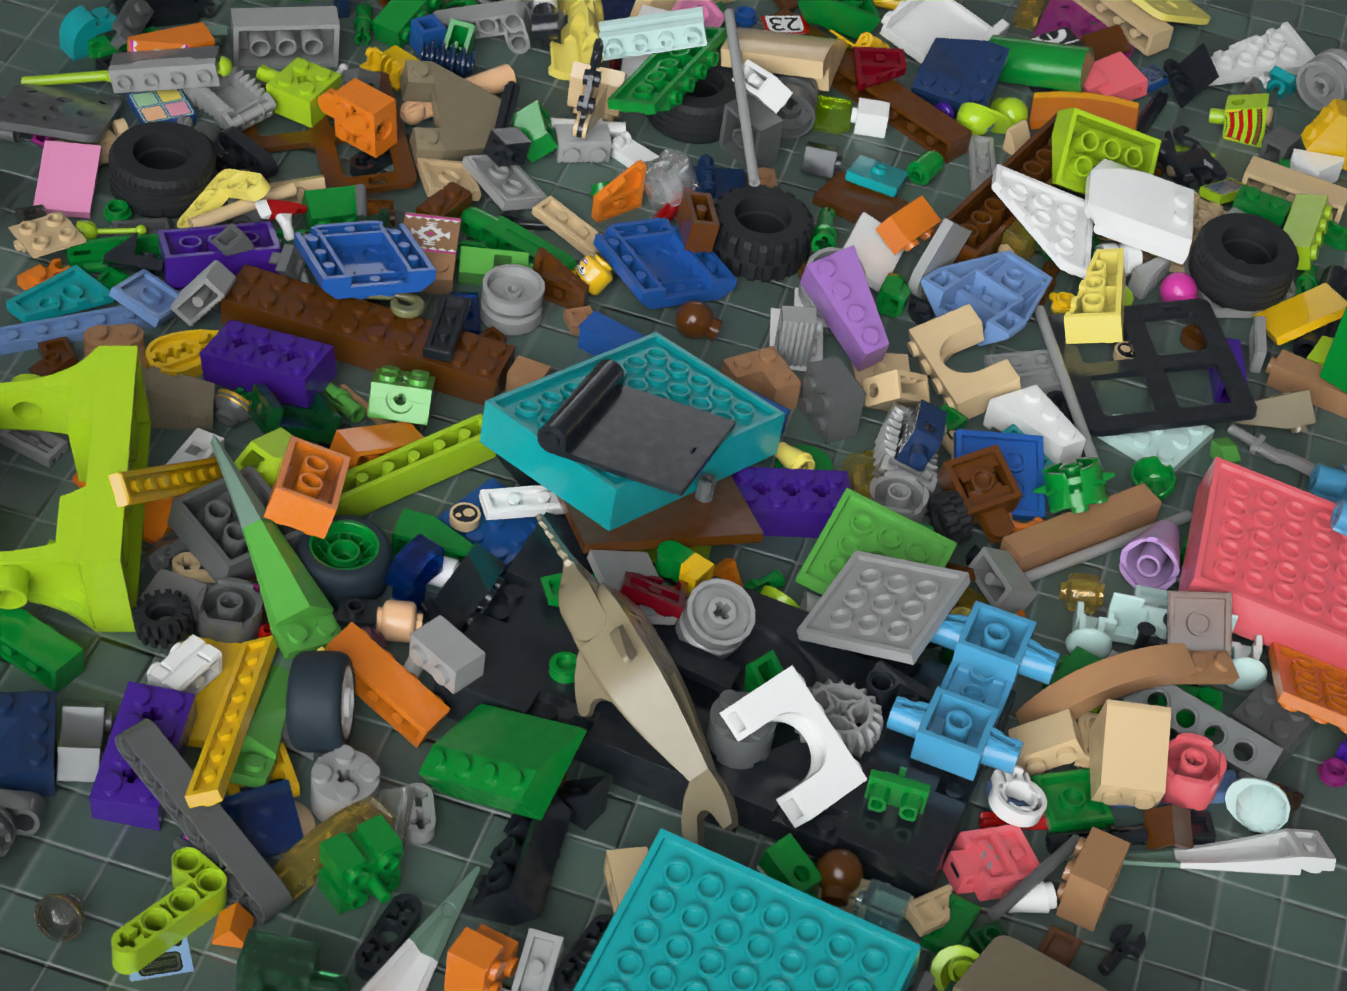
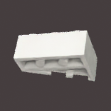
M1037 384L989 399L983 425L987 428L995 427L1003 432L1014 423L1024 434L1043 436L1044 454L1054 464L1062 461V464L1065 465L1077 462L1076 458H1081L1086 438Z

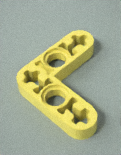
M230 168L222 170L179 218L177 227L190 228L188 219L222 207L228 198L252 202L258 201L269 192L270 183L260 173Z

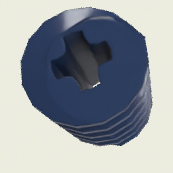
M424 40L420 61H433L456 75L459 72L460 77L467 78L468 75L471 76L476 50L473 49L468 56L466 54V47H462L460 52L456 53L455 45H452L449 51H446L444 42L436 49L435 40H432L428 47L425 45Z

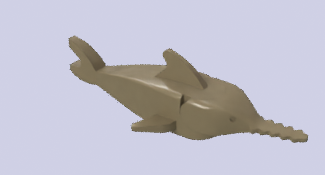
M539 513L536 516L539 525L544 529L545 534L549 537L550 542L563 560L558 605L560 613L579 649L574 676L578 713L580 716L589 718L593 715L595 706L600 701L612 702L636 731L689 781L684 795L681 814L682 836L684 839L704 847L705 817L711 813L724 830L731 831L738 826V813L734 798L726 782L716 771L697 712L684 680L665 645L643 611L615 588L603 582L600 584L572 555L551 524Z

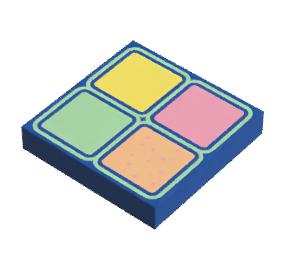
M182 89L127 93V102L140 124L157 121L177 123L178 118L182 115L184 117H191L192 123L197 122V114Z

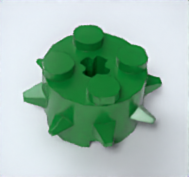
M1097 457L1076 458L1077 462L1065 465L1061 461L1042 470L1043 484L1034 488L1033 491L1034 493L1046 494L1051 513L1062 512L1071 508L1072 513L1085 512L1089 510V504H1100L1108 501L1105 483L1106 480L1115 476V472L1103 471Z

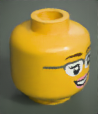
M598 254L595 256L586 255L572 270L575 275L589 285V293L593 296L599 295L613 279L611 273L613 268Z

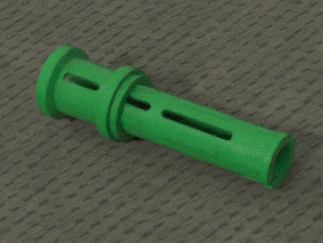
M824 207L819 211L818 225L814 228L811 247L814 252L828 247H836L837 232L834 228L836 213L832 208H830V212L827 211L828 207Z

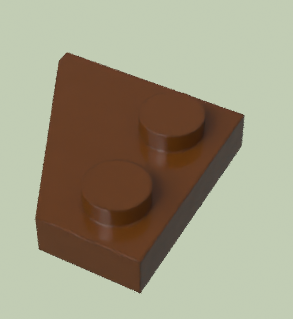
M540 247L535 254L534 271L544 280V300L567 309L587 306L589 285L545 248Z

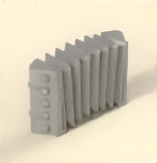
M238 66L233 67L232 72L228 76L222 77L220 86L183 89L193 108L198 106L199 110L204 109L205 113H208L210 117L214 116V120L224 130L234 126L243 131L274 115L273 112L276 108L275 101L268 92H265L264 87L261 88V84L256 82V78L251 79L250 74H245L244 69L239 71Z
M893 402L875 440L877 445L873 449L875 453L872 457L876 459L873 463V466L876 468L872 474L881 477L884 472L889 470L911 473L918 477L917 482L922 486L926 485L929 495H932L938 481L936 478L938 467L935 465L938 462L936 460L938 454L936 453L939 451V447L921 472L897 461L895 454L898 446V436L914 410ZM924 423L925 428L928 430L929 423ZM945 425L943 437L947 433V425Z

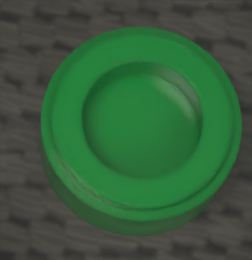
M558 652L554 654L549 662L550 677L558 683H574L577 655L571 652Z

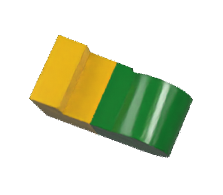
M668 540L659 544L655 560L657 573L662 577L673 579L676 583L678 580L688 582L687 598L699 584L713 578L715 564L676 541Z

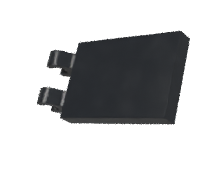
M112 0L116 16H118L127 0ZM145 0L154 10L145 28L199 22L198 18L215 17L213 8H206L207 6H214V0Z

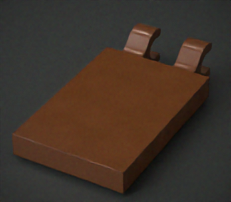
M841 170L813 195L812 204L820 208L828 207L827 211L829 212L830 208H832L837 216L856 224L863 212L883 223L891 215L909 204V202L899 197H890L846 181L847 173Z

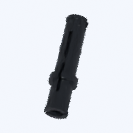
M1107 824L1105 828H1098L1131 843L1130 845H1146L1148 841L1147 829L1144 824L1130 826ZM1091 829L1047 832L1045 837L1046 849L1049 854H1052L1074 834L1087 839Z

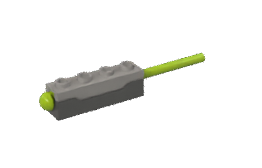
M219 45L113 53L108 70L23 76L21 83L48 86L106 81L111 82L114 93L220 86L222 77H226L232 72L233 65L229 58L221 56Z

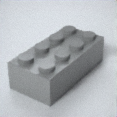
M336 6L231 8L230 52L233 67L238 66V70H258L259 67H262V64L273 69H284L297 57L324 68L338 67L340 22Z

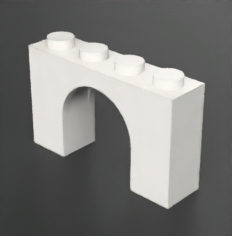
M793 665L720 712V715L738 742L766 723L776 721L793 726L807 741L811 753V766L807 776L795 787L776 799L794 828L811 820L868 780L862 772L861 765L853 758L843 743L842 736L834 729L826 717L823 707L814 699L806 686L804 678L797 673Z

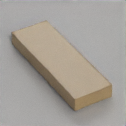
M550 195L533 207L531 212L533 216L542 221L585 256L602 255L593 244L595 235L599 232Z

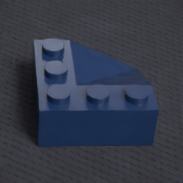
M935 38L920 65L912 84L911 92L933 106L940 102L949 104L953 109L955 118L963 103H976L989 108L1007 66L1010 48L986 40Z
M56 691L0 692V789L35 792L40 796H55L57 748Z

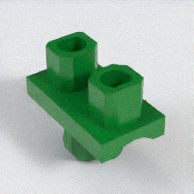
M902 765L899 774L871 769L864 798L868 799L867 808L869 810L882 812L885 811L888 804L900 808L898 815L902 819L914 822L919 814L924 813L931 785L905 777L907 767Z

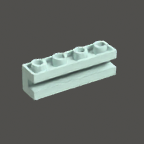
M702 7L599 22V38L603 41V61L707 46L706 26Z

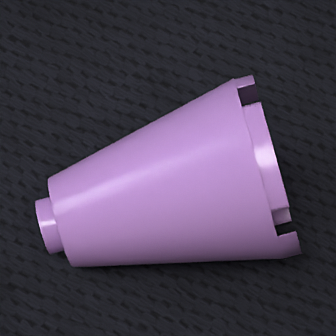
M1167 520L1158 521L1129 541L1122 549L1119 563L1120 572L1132 587L1135 588V585L1167 590L1175 583L1180 572V531L1174 523Z

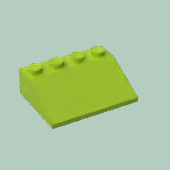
M1075 107L1058 110L1052 132V184L1085 196L1087 177L1090 171L1103 159L1153 175L1162 140Z

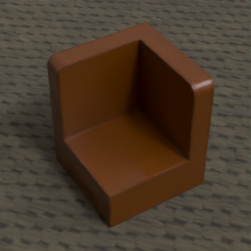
M1168 805L1144 811L1145 826L1148 834V849L1158 850L1172 846L1185 850L1193 849L1190 810Z

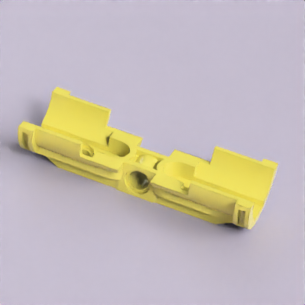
M558 0V9L562 10L565 15H568V23L560 30L561 44L553 40L550 42L551 65L548 67V74L552 77L570 80L574 61L590 64L594 42L599 38V22L604 21L601 0Z

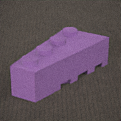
M852 245L806 265L800 284L857 371L859 372L878 362H882L889 347V341L855 246Z

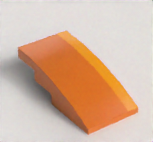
M1055 91L1034 93L1029 118L1031 130L1040 129L1058 110L1073 107L1137 130L1140 109L1137 102L1088 92Z

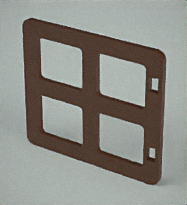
M374 71L381 73L380 91L395 98L389 75L383 71ZM261 85V88L264 87L265 92H267L266 85ZM397 103L398 142L389 148L394 166V171L355 177L343 176L336 145L347 142L335 136V127L330 125L328 115L323 117L312 128L309 127L310 129L307 131L261 136L258 134L256 124L241 131L268 153L302 148L315 149L320 173L325 178L326 188L364 184L368 194L407 189L417 184V174ZM385 181V183L370 185L371 182Z

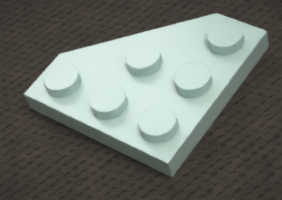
M1207 425L1098 438L1135 461L1144 457L1157 456L1162 464L1166 466L1171 465L1175 473L1213 438L1215 430Z

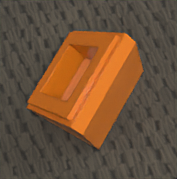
M238 902L222 910L218 915L212 944L248 949L254 917Z

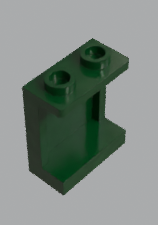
M254 384L247 412L264 435L282 427L291 435L303 440L332 443L336 430L341 428L340 414L323 393L316 392L312 406L304 408L280 404L266 385Z

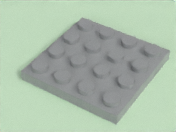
M856 550L797 629L798 638L802 641L914 665L970 584L969 573Z

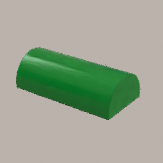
M992 35L989 39V42L1010 48L1007 66L1000 82L1081 93L1095 61L1092 47L1001 35Z

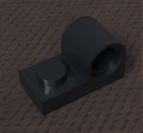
M880 660L868 673L864 688H867L868 696H876L877 705L881 706L882 713H886L892 708L897 696L907 698L913 702L921 701L930 704L935 693L883 660Z

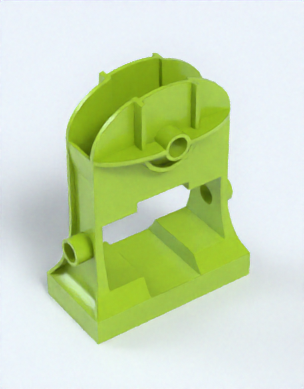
M138 345L98 346L79 363L55 374L44 377L35 374H20L15 376L11 382L0 383V429L37 430L68 434L78 479L86 483V486L60 496L55 544L13 551H0V608L16 609L24 606L27 602L66 612L79 619L95 632H136L132 609L133 606L137 607L136 602L138 601L145 503L118 508L108 476L118 472L148 468L152 420Z

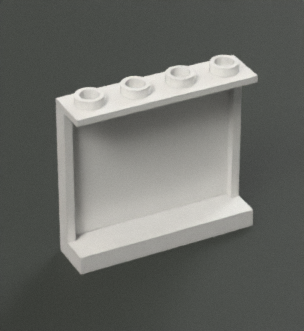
M902 0L894 11H888L881 21L883 27L880 35L898 48L904 49L905 53L922 64L935 38L989 41L992 35L1005 36L1010 24L1002 19L992 27L955 0Z

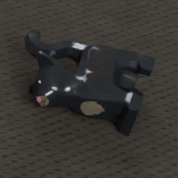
M1181 125L1174 129L1173 132L1174 139L1178 144L1190 148L1183 152L1176 151L1171 132L1169 130L1166 131L1165 138L1161 141L1156 162L1163 165L1167 175L1173 181L1189 188V184L1194 183L1196 179L1199 182L1198 190H1200L1201 186L1211 184L1213 178H1218L1219 181L1225 180L1227 172L1222 165L1197 140L1183 135L1190 130L1187 126Z

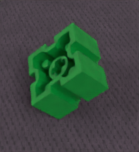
M381 814L358 824L356 831L347 835L343 831L320 842L319 861L324 867L319 868L318 887L339 915L349 910L361 908L367 902L368 896L372 894L380 903H385L390 900L391 892L400 886L401 868L398 865L402 861L403 842Z

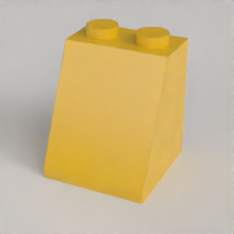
M1334 98L1304 128L1300 135L1307 151L1345 157L1342 169L1347 171V101Z

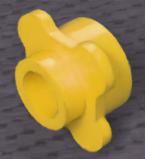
M1067 292L1050 293L1049 299L1052 301L1051 311L1054 314L1069 312L1071 301L1075 295Z

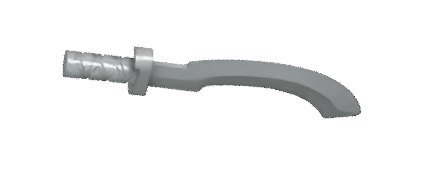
M1234 423L1231 424L1227 431L1231 436L1251 446L1248 452L1253 456L1259 453L1277 465L1280 463L1285 464L1310 477L1315 464L1287 450L1272 447L1265 442L1267 439L1265 435L1260 433L1257 438Z

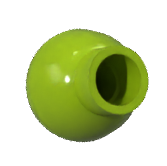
M997 98L991 104L990 109L1007 116L1013 122V125L1020 121L1028 120L1027 106L1019 98Z

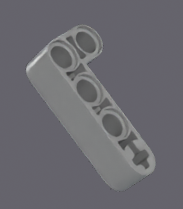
M520 0L490 2L437 10L432 13L446 27V33L450 20L453 18L476 25L475 39L504 35L507 46L513 53L523 54L530 48L532 27L526 6Z

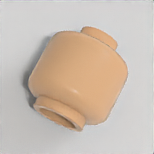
M387 600L383 607L378 606L376 632H381V637L385 641L410 643L411 633L422 627L423 613H417V606L412 601Z

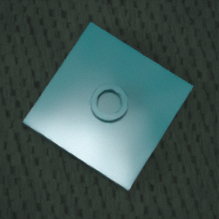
M860 155L847 171L845 179L887 196L895 197L906 183L909 172Z

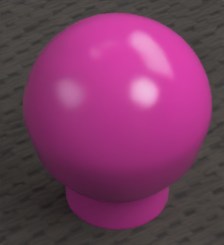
M1171 273L1164 278L1160 285V297L1163 302L1199 298L1197 296L1198 287L1196 282L1187 273Z

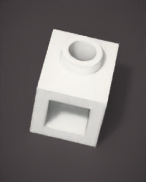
M859 98L858 107H852L850 123H855L854 134L884 138L889 118L890 102Z

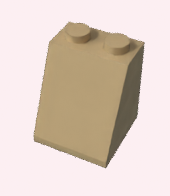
M1110 699L1105 701L1088 732L1091 801L1103 802L1106 805L1121 804L1135 806L1143 810L1155 809L1166 790L1171 707Z

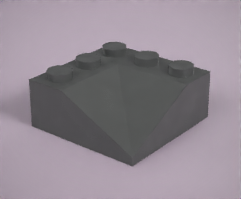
M252 465L239 470L266 509L272 490ZM224 477L173 499L167 524L216 583L221 578L234 577L246 580L256 575ZM275 523L296 553L297 542L304 532Z

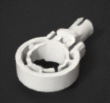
M1016 765L1012 775L998 769L995 770L990 778L993 787L988 795V802L992 811L1000 819L1014 826L1031 827L1037 824L1047 807V798L1042 789L1030 780L1028 772H1024L1021 766ZM1008 797H1012L1019 801L1024 800L1029 807H1019L1012 802L1009 804L1006 802Z

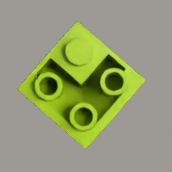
M280 427L252 440L234 464L239 470L252 465L272 489L279 464L291 434Z

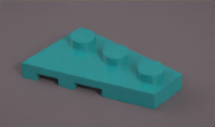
M74 265L7 300L6 306L11 314L21 322L26 323L113 303L114 299L109 296V289L78 265Z

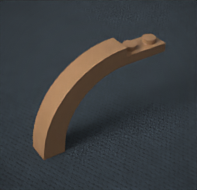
M1185 643L1149 646L1123 652L1074 671L1032 697L1016 712L1019 724L1023 725L1070 709L1076 720L1087 712L1103 705L1107 699L1114 700L1137 691L1179 684H1233L1240 677L1228 651L1188 650Z

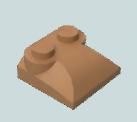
M131 323L95 325L84 332L83 348L85 358L98 346L138 345L141 366L147 368L144 332L139 326Z

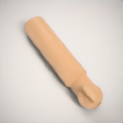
M502 64L464 78L493 95L504 92V87L509 81L516 83L515 73L508 64ZM405 101L400 107V117L406 124L417 125L423 120L433 117L431 102Z

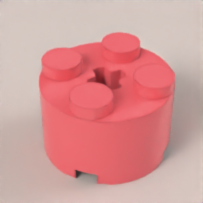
M1182 733L1178 734L1176 739L1169 741L1166 790L1160 800L1162 803L1202 811L1213 801L1225 774L1227 761L1222 751L1218 753L1212 747L1213 742L1198 734Z

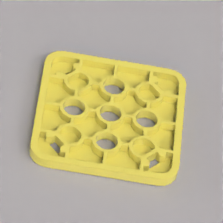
M1131 0L1150 15L1162 21L1207 25L1211 19L1210 15L1189 0Z

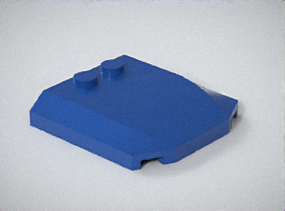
M652 218L613 223L607 227L604 234L598 233L595 235L594 246L637 299L648 309L682 305L691 300L703 302L721 299L736 286L737 278L713 250L712 253H697L685 250L679 226L670 225L668 219Z
M376 220L315 225L311 227V233L304 236L300 232L294 233V244L320 287L335 299H366L369 296L377 295L392 297L400 293L421 292L436 279L435 267L405 224H398V229L383 227V221Z

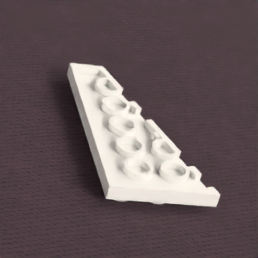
M1287 21L1282 23L1279 29L1270 28L1262 36L1254 35L1230 45L1229 49L1224 52L1222 50L1214 52L1211 59L1219 77L1209 86L1241 83L1250 75L1258 72H1263L1265 77L1270 76L1269 72L1275 65L1293 75H1297L1299 69L1316 56Z

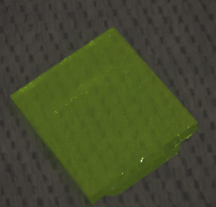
M818 95L813 130L837 135L843 134L844 131L849 132L852 100Z

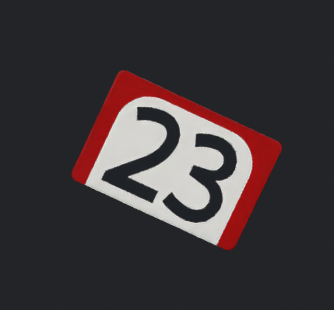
M761 16L764 30L792 34H810L807 23L802 16Z

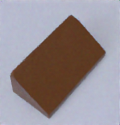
M1118 24L1084 34L1080 39L1086 47L1093 48L1095 61L1120 51L1123 54L1131 52L1128 40Z

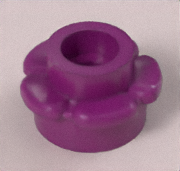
M1339 758L1326 759L1318 767L1320 780L1329 787H1343L1347 781V764Z

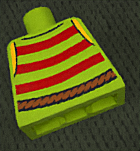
M1269 94L1229 95L1225 109L1210 108L1209 123L1224 125L1223 138L1225 140L1261 148L1262 140L1265 136Z

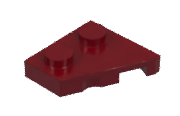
M855 46L853 48L852 57L857 90L861 91L905 75L907 67L904 49Z
M626 571L621 581L619 592L636 605L642 604L654 609L661 616H673L679 619L685 605L688 582L678 580L676 587L662 585V577L645 576L640 573Z

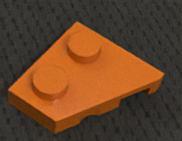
M642 160L636 161L594 195L591 217L597 223L642 206L647 165Z

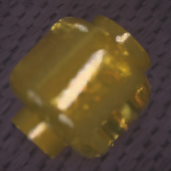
M1071 573L1068 576L1067 582L1061 581L1059 600H1065L1066 609L1075 612L1078 601L1084 602V613L1092 614L1097 610V607H1102L1105 583H1100L1097 575Z

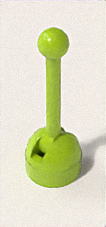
M77 221L76 228L86 240L96 239L98 234H129L138 232V235H143L147 232V228L144 225H138L136 228L98 229L91 221Z

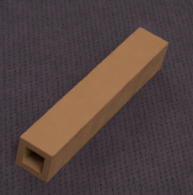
M1283 349L1277 359L1271 358L1265 372L1270 374L1266 383L1267 386L1284 393L1295 390H1309L1312 405L1347 419V393L1319 377L1322 365Z
M1143 483L1109 496L1107 502L1089 504V510L1085 512L1072 513L1070 511L1002 538L999 550L1009 551L1022 572L1156 522L1162 501Z

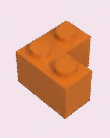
M481 924L477 931L465 927L447 952L444 991H501L505 978L513 977L517 971L520 958L517 957L519 942L484 924Z

